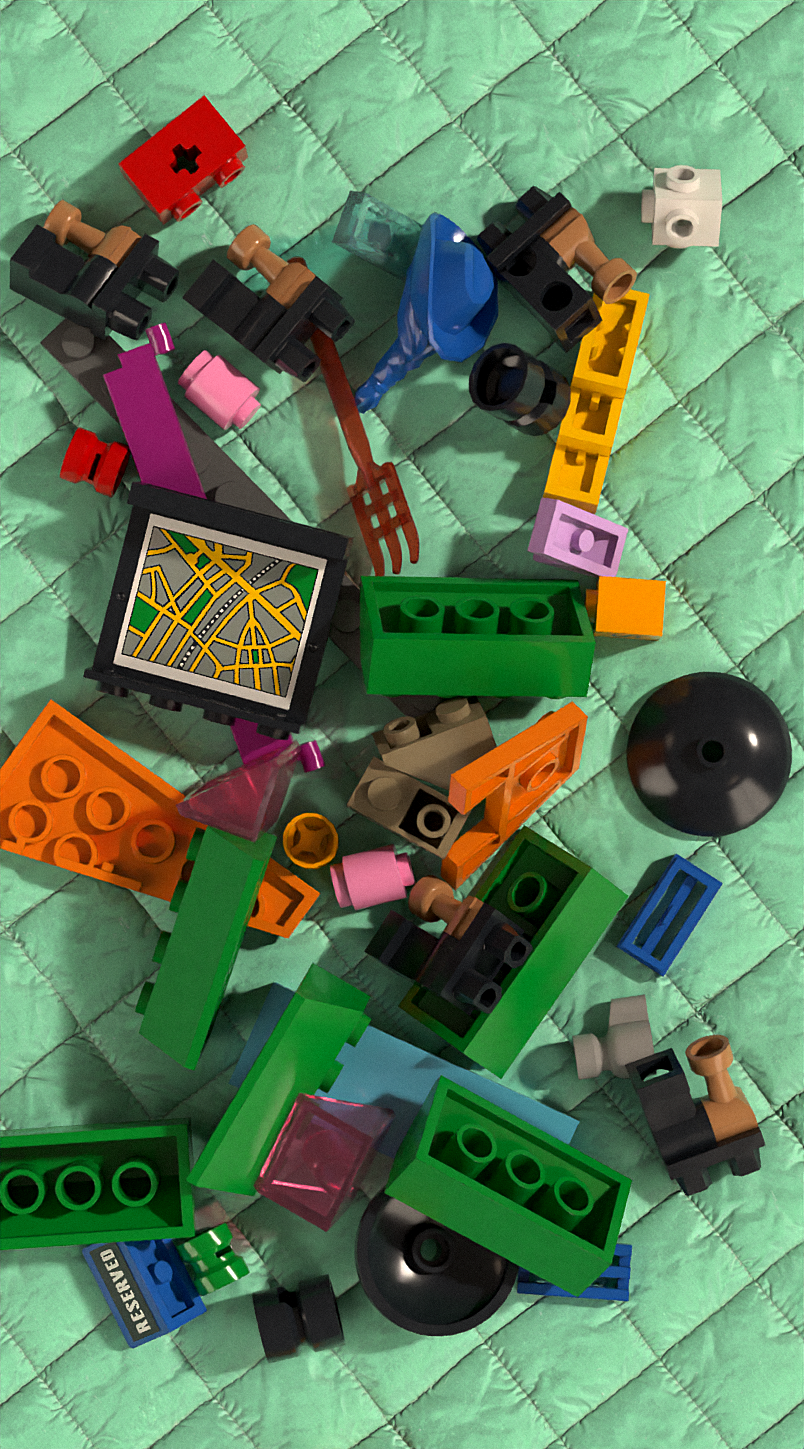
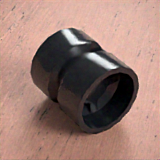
M501 343L487 349L474 363L469 376V393L473 403L481 410L497 419L503 420L509 426L526 435L539 436L547 434L556 428L566 416L571 402V388L567 378L558 370L543 361L537 360L533 355L513 344Z
M329 1274L301 1280L298 1282L296 1290L291 1292L283 1285L252 1292L258 1329L268 1363L298 1357L302 1347L307 1345L314 1352L345 1345L340 1314Z

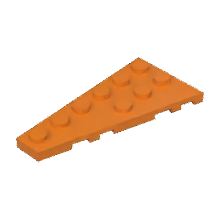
M51 699L0 768V849L169 902L172 900L179 879L189 881L195 864L194 861L186 859L191 839L196 827L206 830L213 816ZM270 857L248 926L289 939L321 893Z

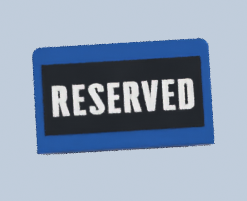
M172 1239L91 1244L82 1250L93 1276L130 1348H136L166 1335L207 1311Z

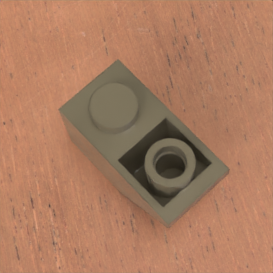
M476 696L469 698L455 697L445 700L434 711L415 718L406 716L394 719L387 723L383 730L372 733L384 765L448 791L451 774L497 747L486 714Z
M373 756L347 803V808L442 859H445L472 811H468L465 815L461 814L448 802L447 796L399 770L384 765V762Z

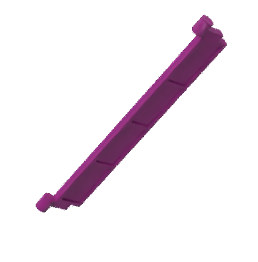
M161 323L145 330L149 340L148 344L118 354L122 368L106 373L103 377L141 482L207 499L156 356L166 354L175 349L166 323ZM236 718L235 726H230L243 765L264 759L268 771L300 760L305 773L325 766L316 740L307 741L296 746L291 732L288 740L271 738L256 733L258 723Z

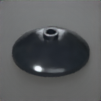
M697 672L681 676L666 683L655 691L642 705L630 728L626 747V761L634 791L654 817L682 833L700 837H717L733 834L748 828L763 818L774 807L789 779L792 764V745L789 730L781 712L774 702L757 686L747 680L727 673ZM715 742L720 745L722 757L718 762L712 763L704 759L702 748L705 743Z
M384 1185L366 1207L360 1219L355 1238L354 1255L357 1275L372 1305L380 1314L396 1326L426 1336L442 1337L456 1335L471 1330L489 1319L502 1306L510 1294L517 1278L519 1265L385 1194L386 1185ZM427 1239H432L437 1247L435 1256L430 1260L424 1259L420 1252L422 1243Z

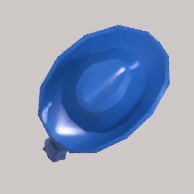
M437 212L429 215L422 225L412 263L407 269L406 283L397 313L398 337L376 364L372 375L355 392L352 406L362 414L377 407L382 395L394 386L397 381L404 379L408 371L420 367L424 359L438 353L443 360L461 363L484 347L499 316L498 281L481 250L458 225Z

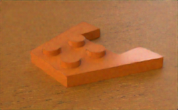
M573 701L556 712L550 711L531 727L451 774L448 802L458 812L465 815L486 798L484 819L456 840L445 859H442L440 876L454 890L459 888L579 769L588 716Z

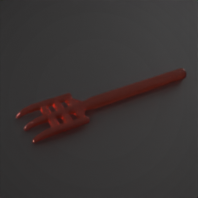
M294 256L287 260L289 264L300 263L308 268L303 257ZM318 328L310 337L315 354L322 359L319 366L348 449L358 467L356 483L347 487V493L372 561L375 576L385 575L384 554L379 543L383 539H385L390 553L392 572L398 575L402 567V548L396 531L400 528L403 530L409 548L410 563L417 564L419 559L420 543L418 531L394 463L385 462L379 466L373 461L370 442L335 343ZM386 482L389 492L383 495L380 485ZM368 493L372 503L366 506L363 496ZM392 505H394L397 513L393 518H391L388 509ZM377 516L380 526L374 529L371 519Z

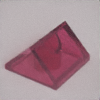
M297 739L200 784L176 804L180 815L255 843L278 821L301 752Z
M299 1093L254 1184L255 1189L266 1198L327 1232L350 1208L396 1114L389 1108Z

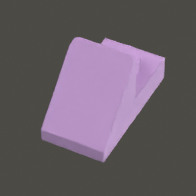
M541 497L527 551L534 553L533 559L539 563L599 578V576L616 577L628 528L558 499Z

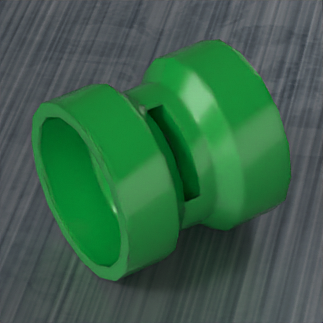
M226 1222L209 1228L176 1246L183 1262L191 1264L195 1272L193 1283L200 1297L229 1285L250 1273L244 1258L236 1255L231 1246L233 1235Z

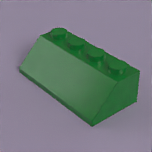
M360 576V662L367 694H380L386 697L436 695L442 698H452L458 695L491 696L499 699L512 696H536L550 699L587 697L596 641L578 580Z
M217 815L212 817L206 830L199 827L195 829L186 855V859L195 862L189 881L179 879L169 906L170 911L178 913L172 933L162 930L152 957V962L161 964L155 983L145 981L135 1009L136 1013L144 1015L139 1034L180 1065L195 1071L210 1039L278 837Z
M525 825L474 896L494 907L525 930L522 935L533 947V950L522 966L514 969L504 963L493 979V982L502 988V998L492 1013L486 1014L473 1010L471 1015H468L456 1006L447 1003L415 984L412 985L398 1005L399 1008L500 1079L503 1078L628 898L627 894L592 867Z
M311 964L186 1179L187 1182L197 1187L253 1197L263 1180L274 1185L290 1157L281 1151L290 1135L298 1139L302 1138L317 1112L308 1104L317 1089L328 1094L344 1064L335 1060L346 1042L355 1048L372 1018L363 1014L371 996L318 965Z
M440 1075L396 1152L384 1193L570 1294L579 1297L612 1264L632 1180Z
M191 1117L0 1130V1250L195 1237V1186L186 1181L194 1166Z

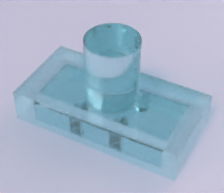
M350 190L332 243L406 282L407 269L412 263L422 224L365 192Z

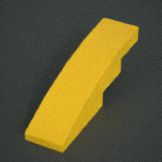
M630 289L617 302L605 304L604 301L593 293L592 298L603 321L582 338L570 385L571 402L566 416L561 422L543 498L558 499L589 513H596L650 294Z

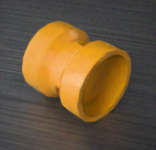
M303 813L294 817L287 824L283 833V847L286 855L296 865L305 869H318L326 866L335 857L339 848V836L334 825L326 817L317 813Z

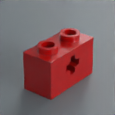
M203 95L118 164L123 177L159 221L165 225L173 217L177 222H180L190 216L202 204L203 201L200 196L213 185L217 184L220 188H223L235 180L244 171L245 166L242 162L248 158L246 145L206 96ZM182 156L189 161L195 159L198 170L192 174L186 169L179 171L177 159Z

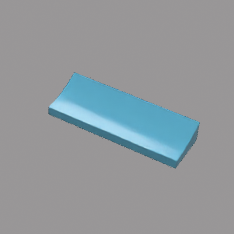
M273 982L228 1084L237 1088L240 1087L296 991ZM371 1025L367 1026L355 1048L345 1042L335 1059L344 1064L328 1094L317 1089L308 1106L317 1110L312 1122L393 1159L431 1088L440 1075L568 1145L580 1122L574 1117Z

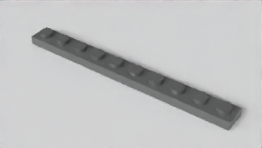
M65 318L40 342L42 347L121 426L103 375L122 368L118 354L126 351L110 335L104 341L91 334V328L80 326ZM171 398L206 498L292 521ZM344 575L328 638L362 672L360 662V590ZM436 695L387 697L405 716L413 718L434 711L440 703L451 699Z

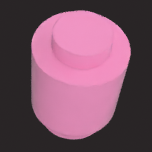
M207 350L201 352L191 362L178 380V384L186 390L184 396L223 430H227L233 424L239 429L243 428L261 406V403L255 399L260 388L221 355L214 357Z
M394 844L343 856L342 863L330 865L332 882L340 908L353 906L355 910H360L407 898L406 886L415 884L408 853L398 854Z

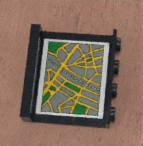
M141 481L132 482L127 504L133 505L108 607L93 666L85 669L83 677L98 681L96 690L106 694L128 698L129 690L151 695L149 704L162 709L181 712L183 704L204 709L202 718L211 722L235 726L236 718L258 723L256 733L271 738L288 740L290 732L295 734L303 732L308 719L354 537Z

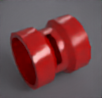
M78 427L64 457L60 478L74 484L85 481L92 484L96 492L112 498L124 476L131 454L128 445L118 441L109 444L100 441L95 432Z

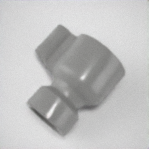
M645 994L611 999L609 1026L606 1036L597 1038L592 1033L572 1036L579 1080L597 1078L602 1071L607 1070L611 1071L619 1079H630L625 1065L654 1054ZM654 1070L647 1076L657 1075V1071Z

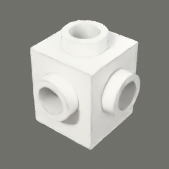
M678 165L671 168H654L653 190L643 189L641 202V222L651 223L652 245H667L678 249L689 246H719L723 201L720 170L695 169L686 165Z

